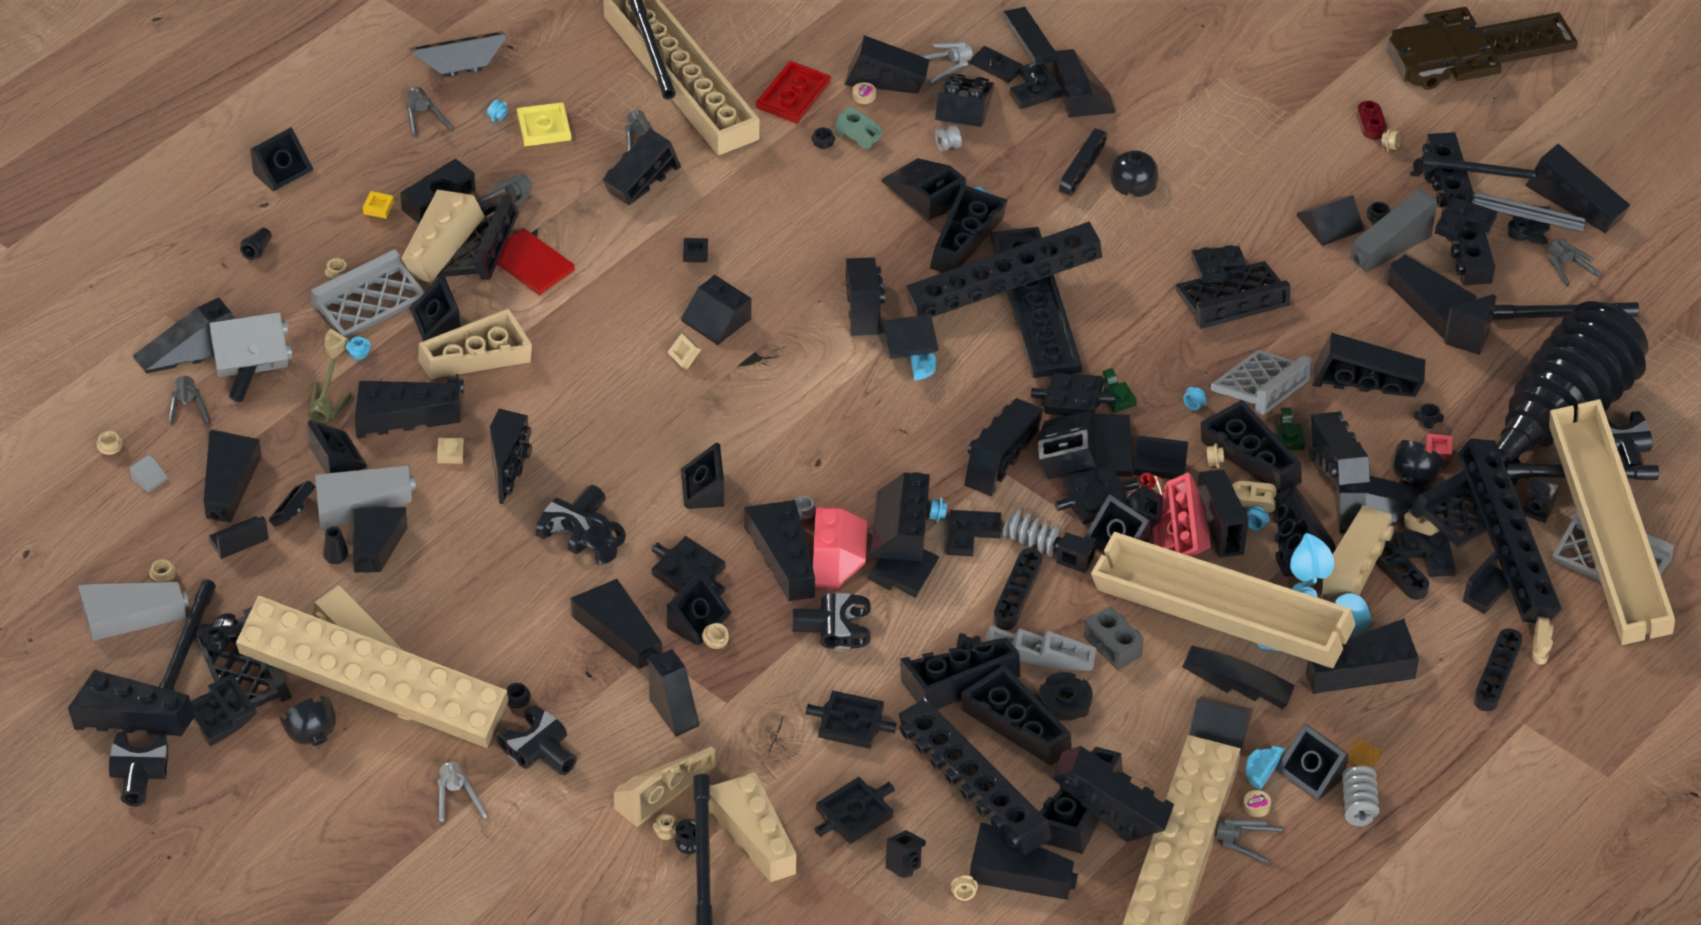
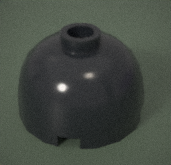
M1138 150L1127 151L1115 160L1111 169V184L1119 193L1126 196L1127 192L1135 193V197L1149 195L1157 187L1159 178L1158 165L1152 156L1146 152Z
M1402 440L1400 444L1398 443L1393 453L1391 464L1395 475L1400 479V483L1422 487L1430 485L1436 480L1445 463L1443 458L1434 450L1431 454L1425 451L1426 445L1412 440Z
M319 696L321 701L315 703L312 698L307 699L285 712L287 718L281 717L280 721L291 740L299 744H312L313 746H319L328 740L327 736L336 725V714L328 696Z

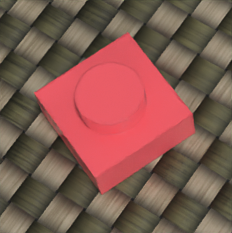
M1427 434L1426 451L1431 454L1434 450L1444 461H1451L1452 436Z

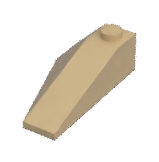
M712 746L636 775L626 783L620 784L614 791V809L636 827L640 826L691 786L695 775L706 774L715 767V749Z

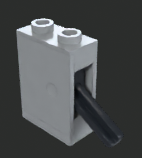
M280 312L209 323L218 378L237 376L229 394V398L233 401L242 402L244 400L254 373L288 368V359L292 358L290 343L285 344L284 335H288L286 320L281 321Z

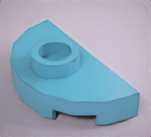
M933 353L910 356L914 380L925 379L936 371L937 359Z
M1271 746V749L1260 751L1256 749L1249 755L1245 772L1251 786L1261 791L1284 756V748Z

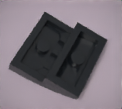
M923 549L922 561L879 558L867 579L889 591L895 586L916 598L935 567L939 556Z
M233 674L208 685V693L191 700L195 715L193 721L210 746L239 730L257 714L256 708Z

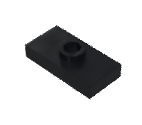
M983 46L971 58L972 65L1008 83L1020 73V67L1023 66V64L986 46Z
M306 481L294 486L268 521L274 527L288 522L292 516L297 515L304 508L303 503L315 489V485L311 481Z

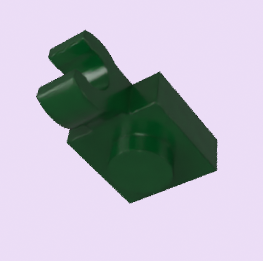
M1112 368L1102 371L1105 377L1103 379V387L1105 388L1103 393H1117L1116 404L1107 403L1113 413L1136 406L1137 398L1127 383L1118 384L1116 374Z
M1291 407L1281 408L1282 416H1279L1280 425H1276L1275 435L1289 451L1304 450L1305 440L1301 424H1293Z

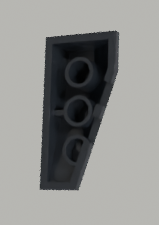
M1074 49L1056 51L1057 61L1053 62L1059 85L1063 89L1062 96L1068 118L1115 113L1110 93Z
M1370 475V482L1345 485L1336 483L1334 497L1339 533L1347 532L1363 505L1392 514L1391 525L1394 526L1396 521L1404 520V515L1409 513L1419 495L1429 489Z
M1291 481L1273 498L1276 502L1274 522L1278 525L1275 542L1278 543L1279 549L1275 553V557L1285 577L1294 576L1290 568L1291 557L1305 533H1309L1323 541L1330 549L1332 555L1337 548L1333 539L1297 486Z

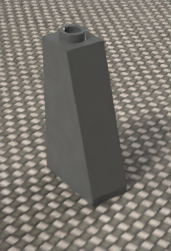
M1421 188L1415 191L1353 241L1351 260L1367 273L1432 236L1437 201Z

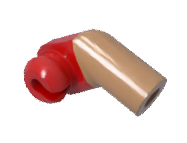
M1150 473L1141 475L1140 483L1142 486L1160 495L1164 493L1166 483L1162 478Z

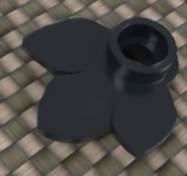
M1512 216V220L1507 225V233L1512 239L1517 241L1528 239L1536 244L1548 243L1547 238L1543 234L1550 229L1549 224Z
M593 513L585 516L590 528L582 534L579 543L596 550L595 559L597 565H603L612 561L616 557L617 547L625 541L626 534L624 528L617 522H610L602 514ZM612 530L615 532L616 538L612 536Z
M225 613L216 617L212 624L201 625L197 629V637L203 640L204 645L208 646L209 650L217 651L229 644V638L240 635L245 623H236L234 614Z

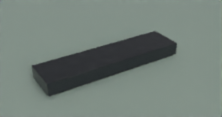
M1026 7L1003 11L1005 21L1035 65L1057 61L1056 51Z

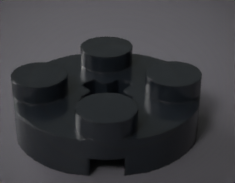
M1059 672L1050 675L1039 688V701L1058 720H1074L1088 715L1092 704L1093 691L1088 681L1084 678L1081 681L1075 678L1076 674L1070 672ZM1066 693V695L1071 698L1063 699L1061 698V694Z

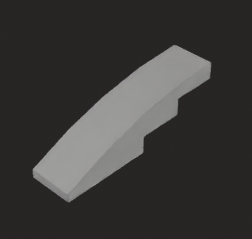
M990 626L987 631L985 641L1007 637L1020 653V662L1067 670L1092 671L1096 647L1047 631L1044 637L1020 628L1016 634Z

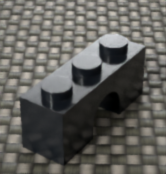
M455 158L400 192L402 211L417 223H420L437 190L463 194L474 192L476 190L475 173Z

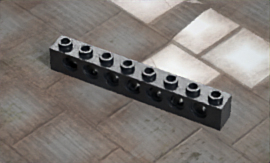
M1456 132L1427 134L1426 144L1422 145V154L1423 151L1433 152V155H1437L1438 158L1464 161ZM1444 168L1431 169V172L1427 171L1428 174L1433 176L1432 190L1437 193V207L1442 210L1441 216L1452 196L1470 202L1473 190L1467 171ZM1465 226L1458 241L1447 238V241H1451L1452 258H1456V273L1458 276L1461 275L1463 285L1491 284L1495 263L1486 233Z
M1089 221L906 285L909 303L916 316L931 314L933 318L1102 258L1101 241Z
M1470 438L1457 455L1494 550L1499 554L1498 560L1522 622L1536 623L1538 616L1549 618L1550 622L1562 607L1496 441Z
M926 698L899 713L901 723L899 730L902 736L914 743L919 754H925L929 758L935 770L940 769L943 772L947 782L951 786L955 785L966 801L970 800L975 805L977 812L982 817L986 816L990 820L996 832H1002L1006 836L1012 848L1017 847L1025 856L1052 839L1048 820Z

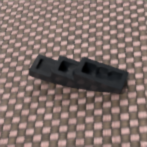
M1193 645L1189 648L1182 665L1184 669L1226 693L1233 688L1253 701L1262 697L1282 710L1288 705L1295 687L1294 684L1246 661Z

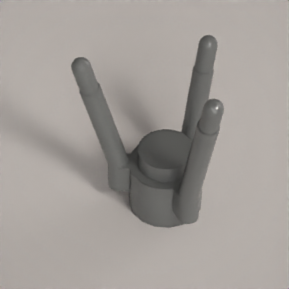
M415 87L408 92L407 100L409 103L406 105V108L409 112L413 136L417 135L414 110L422 112L428 107L450 130L454 129L422 88Z
M638 109L630 112L627 116L628 125L625 126V130L627 133L628 151L633 147L632 133L641 135L649 128L653 130L644 112Z
M520 173L513 178L491 185V190L500 189L476 201L478 204H482L507 191L512 197H520L515 202L518 209L523 201L530 197L528 192L531 191L532 184L525 174Z
M1557 239L1550 245L1548 251L1552 256L1549 258V261L1555 266L1565 285H1569V281L1559 262L1566 264L1574 259L1596 276H1601L1598 270L1582 259L1584 258L1592 262L1594 260L1593 257L1568 244L1564 239Z
M189 376L178 377L174 382L175 391L171 393L172 401L168 423H173L178 400L183 402V405H187L189 401L195 398L205 423L209 424L210 419L200 397V390L195 388L194 380Z
M1219 819L1217 840H1223L1222 847L1232 848L1266 864L1269 863L1268 858L1234 843V840H1240L1241 830L1282 832L1284 830L1283 827L1267 825L1266 820Z

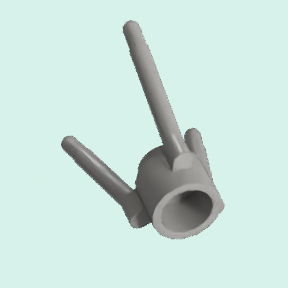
M964 41L957 43H934V48L950 49L949 51L927 54L922 57L934 59L949 56L951 62H956L957 64L935 76L928 83L931 85L959 68L968 66L967 61H970L972 58L970 45Z
M447 762L442 765L439 770L441 779L437 781L439 787V821H444L445 789L447 788L451 791L460 790L462 785L466 788L482 817L487 818L488 814L470 785L467 775L462 773L460 764L457 762Z

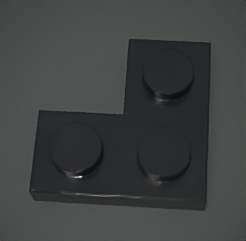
M1034 63L1020 67V75L1026 83L1010 88V96L1020 109L1061 97L1063 91L1044 64L1035 65Z
M1452 196L1435 227L1434 234L1458 241L1465 226L1489 234L1497 218L1498 211Z
M1240 246L1204 247L1199 250H1192L1191 259L1202 284L1226 282L1225 269L1243 267L1245 263Z
M950 510L947 555L973 557L974 537L1000 539L1001 512Z
M1440 530L1433 535L1419 532L1395 533V546L1407 558H1424L1429 577L1455 576L1456 567L1449 539Z

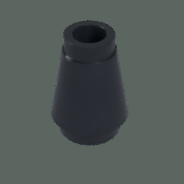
M260 228L244 238L240 246L241 254L249 260L260 258L272 238L271 232L267 228Z
M332 526L325 532L322 554L327 562L340 564L346 559L349 551L341 529Z

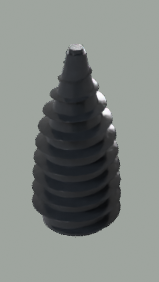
M1586 301L1577 305L1572 312L1562 319L1561 324L1554 328L1550 337L1541 345L1540 350L1533 355L1531 363L1524 369L1522 378L1516 383L1514 395L1509 401V413L1505 418L1506 428L1502 430L1500 440L1497 443L1504 464L1519 458L1526 451H1534L1536 445L1548 447L1553 443L1554 439L1549 427L1550 410L1573 405V423L1577 422L1578 404L1600 399L1604 411L1609 409L1611 402L1619 400L1623 392L1629 390L1633 386L1634 381L1644 375L1648 340L1639 323L1630 314L1610 303Z

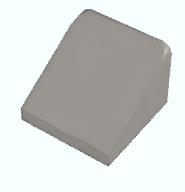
M150 455L145 456L130 467L132 481L148 493L168 480V476Z

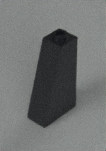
M1406 254L1398 261H1393L1389 266L1388 285L1442 338L1445 337L1450 306L1477 299V295Z
M211 429L209 433L204 489L206 518L231 523L262 457L260 439Z
M1225 470L1199 472L1197 489L1206 507L1208 525L1218 557L1244 555L1249 519Z
M618 579L570 598L571 616L636 668L641 669L648 666L650 658L662 654L661 640Z
M980 823L970 866V876L973 877V880H976L981 885L1068 900L1070 889H1076L1078 873H1073L1074 861L1040 846L1024 856L1017 847L1012 848L1009 845L1006 836L1002 832H996L987 823Z

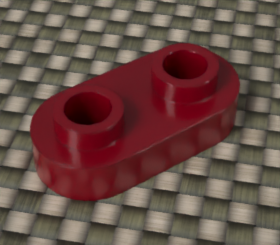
M1371 100L1361 102L1358 105L1357 118L1362 134L1368 139H1381L1383 133L1386 132V122L1380 105Z

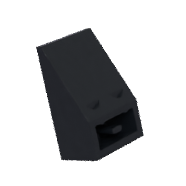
M963 74L948 76L938 92L935 120L982 127L986 119L995 83L989 82V79L984 77L969 79Z
M917 158L882 178L881 182L927 220H931L953 206L962 184L966 185V178L950 165Z
M499 408L490 425L492 464L499 503L503 504L507 495H511L513 492L516 477H520L522 474L525 459L530 458L532 444H529L531 427L528 426V415Z
M1093 410L1043 422L1038 440L1039 461L1048 479L1097 468Z

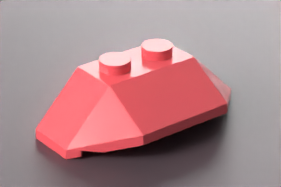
M1188 472L1166 482L1164 486L1165 491L1162 494L1161 522L1152 527L1154 545L1191 557L1211 548L1206 507L1192 475Z
M816 507L813 555L815 588L838 589L844 584L845 580L855 574L866 563L868 523L866 519L843 507Z

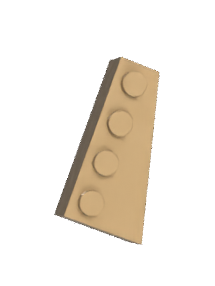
M443 190L436 191L401 258L415 280L431 283L484 219L485 216L474 195Z
M506 309L419 343V363L429 379L454 376L456 373L459 375L531 362L532 343L511 311Z
M1364 505L1361 507L1333 553L1334 568L1331 575L1323 579L1321 599L1334 603L1340 595L1345 593L1360 595L1378 556L1380 557L1383 552L1386 540L1390 541L1394 531V526L1391 525L1392 514Z
M339 585L315 602L312 616L403 650Z
M756 772L710 786L709 814H713L724 831L727 830L733 836L737 846L740 849L743 848L749 854V859L769 882L795 875L796 852Z

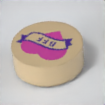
M866 82L856 84L853 87V100L859 104L872 103L876 99L875 86Z
M1252 790L1244 796L1243 809L1249 816L1259 818L1269 813L1271 799L1267 793L1260 790Z

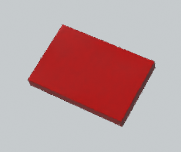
M789 61L756 101V108L797 124L831 83V76Z
M524 228L507 240L497 263L498 266L538 295L575 271V264Z

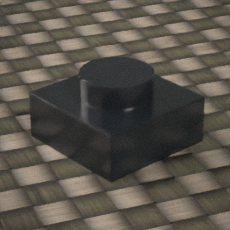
M684 238L683 262H708V238Z

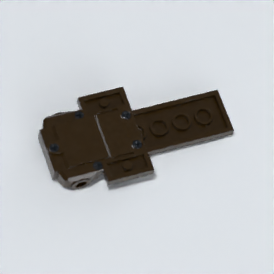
M1466 6L1424 14V24L1393 30L1391 37H1389L1387 52L1404 82L1408 81L1415 86H1422L1426 90L1436 88L1440 82L1449 79L1451 73H1453L1457 82L1500 74L1502 69L1500 63L1576 49L1578 41L1560 12L1478 27Z

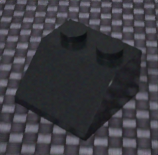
M713 275L698 287L681 321L719 345L751 320L752 298L717 275Z

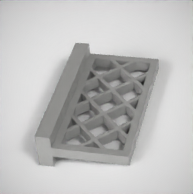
M394 249L311 289V306L315 311L319 310L336 332L349 338L410 308L425 292L401 263V256ZM398 271L403 276L402 282L389 279L390 275ZM373 283L383 284L381 292L369 290L368 286ZM387 285L400 288L399 295L385 293ZM404 289L415 291L417 294L412 298L402 296ZM356 293L361 294L362 298L360 302L347 300V296ZM365 297L379 298L378 306L364 303ZM383 299L396 301V306L392 308L382 307L381 305ZM334 303L341 305L339 312L329 311L326 306ZM344 307L358 308L357 316L344 314ZM362 309L376 312L372 318L360 317ZM341 320L355 322L353 327L345 331L340 326Z
M1257 350L1211 383V391L1256 404L1255 413L1265 415L1310 381L1312 358L1303 355L1294 361Z
M1576 509L1574 518L1552 555L1551 561L1600 581L1597 569L1587 567L1585 561L1593 559L1592 554L1582 555L1578 547L1588 544L1587 539L1583 538L1575 541L1572 534L1575 528L1584 532ZM1646 533L1655 561L1660 563L1658 570L1661 576L1666 566L1668 567L1672 560L1674 545ZM1574 548L1577 557L1568 559L1561 556L1563 550Z

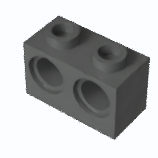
M1111 606L1085 620L1084 638L1093 647H1096V650L1117 670L1142 656L1144 638L1138 630H1134L1126 622L1123 615L1117 613Z

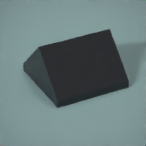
M292 127L250 148L253 174L272 191L314 170Z
M1353 195L1338 197L1297 212V217L1322 246L1362 232L1364 228Z
M441 275L410 307L423 341L460 327L458 306L446 278Z
M1495 294L1450 306L1444 337L1446 345L1480 355L1491 329L1497 298Z
M931 314L883 321L878 329V337L890 359L938 351Z
M309 420L307 425L310 449L326 474L358 471L367 466L347 432Z
M716 442L681 468L684 507L687 509L724 507V476L721 446Z
M1109 494L1084 539L1091 540L1092 537L1096 538V547L1103 552L1114 532L1149 543L1151 520Z
M702 571L698 572L667 603V629L695 645H700L703 642L702 634L708 625L713 623L721 624L732 613Z
M1201 696L1196 702L1189 735L1241 748V752L1253 709Z
M1304 724L1278 765L1277 770L1317 799H1321L1342 781V773L1346 770L1349 754L1312 727Z

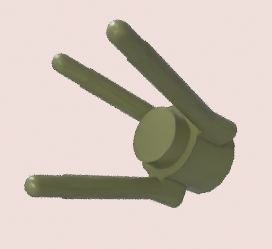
M334 358L331 359L321 395L318 399L319 383L314 382L311 407L308 412L313 421L323 424L327 423L329 419L335 420L337 413L352 396L348 392L334 409L332 401L326 397L336 363Z

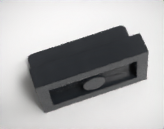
M1138 436L1133 475L1141 476L1144 473H1150L1164 479H1175L1184 475L1188 442Z
M255 516L209 535L210 543L221 559L269 540L266 519L264 516L259 518Z
M1493 552L1466 582L1463 602L1483 614H1486L1509 588L1503 570L1496 567L1499 554Z

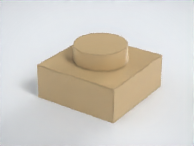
M681 333L667 353L681 367L688 369L702 349L687 334Z
M438 438L437 463L463 464L464 438Z

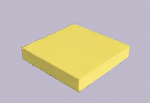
M563 102L517 108V117L524 146L571 140V131Z

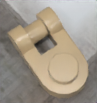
M1238 481L1232 485L1243 507H1261L1266 513H1271L1275 510L1276 502L1273 498L1276 497L1277 489L1273 484Z
M1410 510L1409 513L1404 515V526L1409 530L1426 535H1433L1439 531L1424 516L1416 519L1410 513ZM1442 513L1437 515L1438 517L1444 518V514Z
M1539 616L1536 620L1533 634L1532 660L1536 664L1543 665L1547 662L1549 651L1553 645V640L1551 639L1553 624H1549V618Z

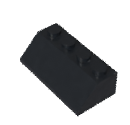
M904 472L877 491L870 558L922 561L930 474Z

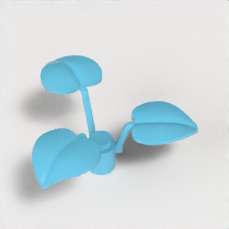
M1309 533L1304 534L1302 541L1291 557V571L1296 578L1303 581L1294 585L1292 590L1317 597L1316 591L1310 586L1317 582V578L1329 577L1334 568V558L1330 549L1323 541ZM1345 593L1335 600V604L1351 608L1355 627L1350 636L1362 633L1371 625L1372 619L1368 606L1359 595ZM1257 643V646L1261 649L1279 651Z

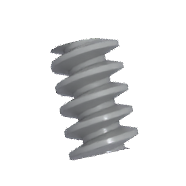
M1021 508L1007 519L1003 529V537L1010 536L1012 541L1019 540L1021 545L1028 544L1030 548H1038L1040 553L1047 552L1049 557L1054 555L1055 545L1060 537V525L1056 524L1051 530V521L1047 520L1042 526V519L1039 516L1032 522V513L1029 512L1023 518V509Z
M1367 766L1349 767L1342 773L1345 819L1351 825L1366 826L1379 814L1377 773L1373 768Z

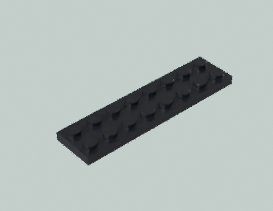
M1039 227L991 232V242L995 254L1042 238ZM1054 275L1006 291L1032 377L1053 376V373L1069 374L1082 372V363Z

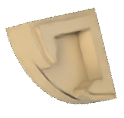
M330 328L325 335L324 341L327 355L331 359L336 358L346 349L349 339Z

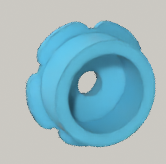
M496 99L489 106L487 115L491 117V121L496 119L501 121L508 113L507 103Z
M357 336L346 344V349L352 358L364 359L369 354L371 343L368 339Z
M1189 387L1183 396L1184 404L1191 410H1198L1207 404L1206 394L1200 388Z
M942 497L939 500L932 499L930 505L929 519L936 520L937 523L940 521V518L945 519L947 503H942Z
M1254 507L1246 510L1249 519L1248 527L1250 529L1259 531L1269 523V515L1263 508Z

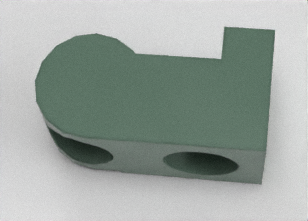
M851 106L837 117L834 133L840 137L845 135L850 137L862 148H871L883 136V131L877 123Z

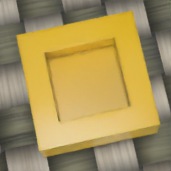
M370 191L363 205V214L386 219L394 204V196Z

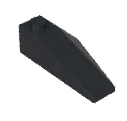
M219 297L195 308L134 354V359L147 374L176 368L179 363L192 361L193 364L201 363V359L214 357L209 323L234 319L232 312Z

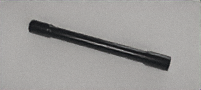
M630 0L629 4L634 18L637 20L654 68L661 95L666 100L675 97L676 91L666 70L651 28L643 0Z
M1638 302L1613 304L1626 311L1632 317L1639 316ZM1495 305L1492 320L1565 317L1577 305Z
M1505 463L1510 478H1566L1562 465ZM1658 465L1623 466L1627 479L1658 480L1659 478Z
M207 579L201 581L192 609L163 680L158 687L174 691V686L203 614L215 591L216 585L213 581Z
M697 774L693 777L696 829V925H713L710 888V776L707 774Z

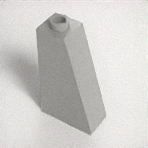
M408 466L315 475L320 529L327 530L329 527L354 521V508L397 507L412 502L411 491H416L415 476H409Z
M178 582L84 584L78 586L81 605L92 641L185 619V607H189L186 591L181 592Z

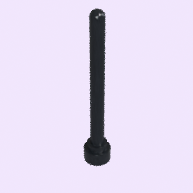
M1423 151L1421 171L1431 172V169L1444 168L1524 179H1535L1537 177L1535 170L1438 158L1437 155H1433V152Z

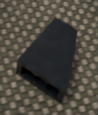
M406 507L354 508V573L382 571L408 528Z
M673 649L650 658V702L675 737L699 727V720L685 665Z

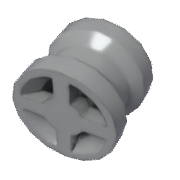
M956 125L949 126L946 130L941 128L935 131L936 144L941 152L948 151L951 147L954 149L961 147V135Z

